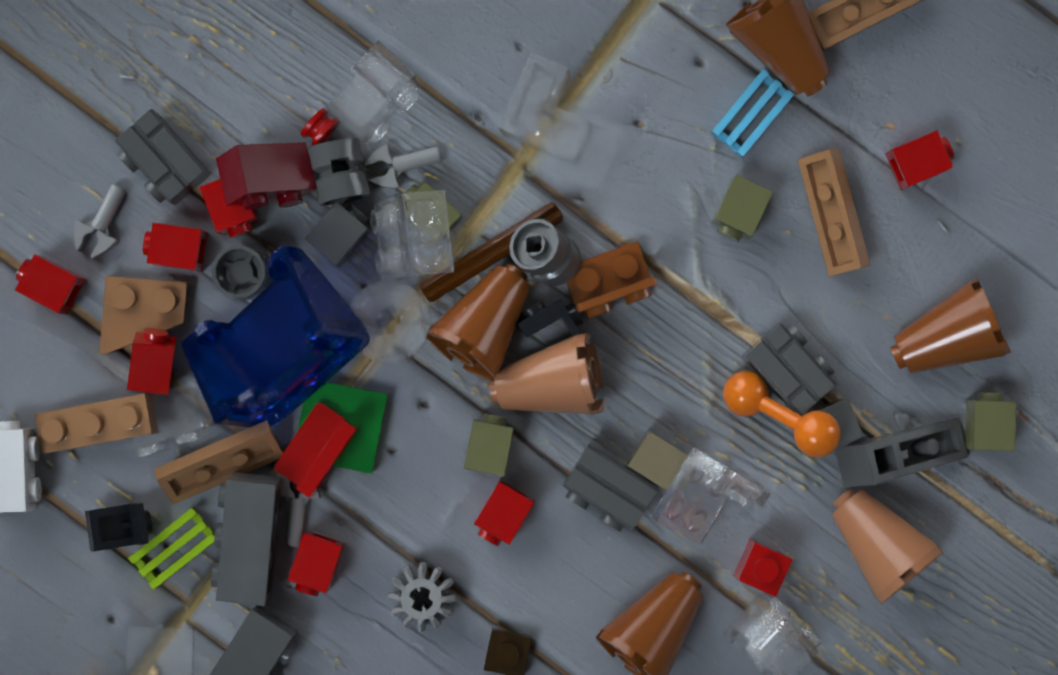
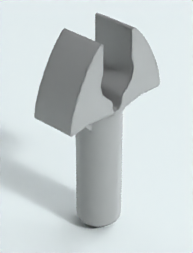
M385 144L378 148L364 165L365 167L378 163H385L388 166L393 165L386 175L368 180L370 183L383 188L399 189L397 179L402 172L439 163L442 160V153L438 147H432L397 157L389 152V146Z
M118 184L111 185L93 221L86 224L79 220L75 221L74 244L77 251L82 252L88 236L96 232L98 245L94 248L90 256L91 258L101 257L118 244L119 240L112 238L110 235L109 225L126 194V190Z
M283 477L281 496L289 503L286 544L290 547H299L304 529L305 504L311 498L320 499L321 494L318 489L315 495L310 498L302 493L297 497L296 491L292 488V481Z

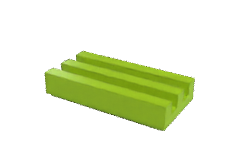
M192 507L128 559L137 566L138 572L149 581V586L154 590L213 544L215 532L197 509ZM191 519L194 520L197 525L149 563L145 562L144 556ZM201 531L205 534L206 538L160 575L156 576L152 571Z

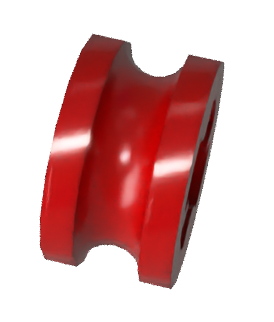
M325 108L320 109L307 122L300 133L303 138L309 137L312 139V146L324 143L340 123L336 118L330 119Z

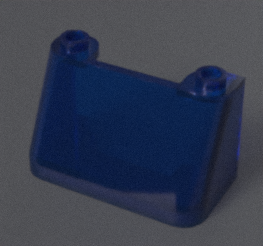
M283 245L271 254L265 268L270 278L275 280L231 322H215L214 320L200 322L194 327L193 332L180 343L215 424L252 427L266 420L270 426L280 423L359 354L370 342V336L362 320L300 248Z

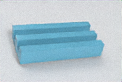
M762 69L712 130L711 134L739 157L743 158L794 96V93L789 89L786 90L777 79L774 80L767 71ZM763 82L769 88L728 136L723 130ZM776 93L781 97L780 100L743 145L740 146L735 142L736 139L773 94Z

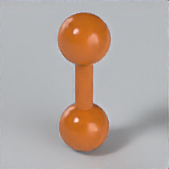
M752 371L737 372L726 381L723 388V399L731 412L739 416L748 417L756 415L761 411L794 430L795 443L804 454L816 458L824 457L831 454L839 445L841 439L840 426L829 413L811 411L803 416L769 398V389L765 380Z

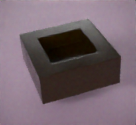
M492 628L483 670L505 675H524L532 636Z

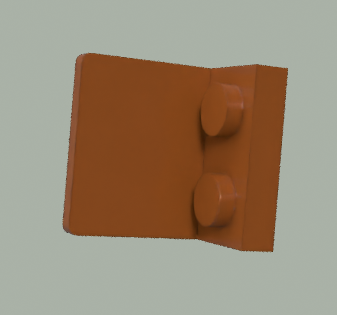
M636 241L580 261L579 268L574 277L566 282L578 314L586 312L588 319L613 310L611 302L624 298L626 305L652 296L650 288L655 287L658 282L656 276H650L639 243Z

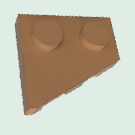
M106 276L99 354H111L116 352V350L133 344L135 333L143 332L144 329L154 328L168 331L186 324L190 283Z

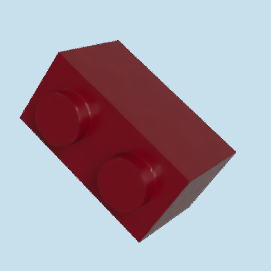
M306 142L236 145L216 158L227 206L244 205L245 210H255L263 208L269 203H278L280 208H287L301 204L303 202L302 197L317 189Z

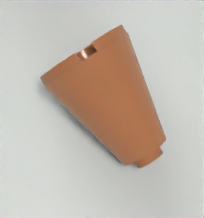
M589 333L577 334L501 367L494 379L489 381V392L493 403L499 402L503 410L592 415L602 413L604 411L605 398L597 399L596 389L604 387L601 365L595 344H586L591 335Z
M850 488L833 502L837 510L832 514V517L873 595L881 604L943 554L938 544L864 489L855 493Z

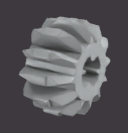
M420 562L418 568L419 575L417 576L410 565L405 566L403 572L408 582L397 576H394L391 581L402 592L393 591L387 595L389 601L401 602V604L391 610L392 616H399L405 612L407 616L402 623L404 628H408L411 625L413 618L417 619V629L421 633L425 632L426 619L430 620L435 629L441 627V619L437 612L448 618L453 615V610L442 602L452 603L457 601L456 593L443 592V590L453 585L454 580L452 577L439 582L437 579L441 575L443 568L437 566L432 576L427 575L428 566L426 562ZM422 587L430 590L428 598L433 602L430 605L424 602L421 607L414 603L417 596L412 591L417 588L418 592H420Z

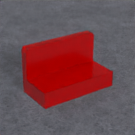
M322 402L317 403L275 464V471L296 484V489L308 498L314 496L359 430V427Z

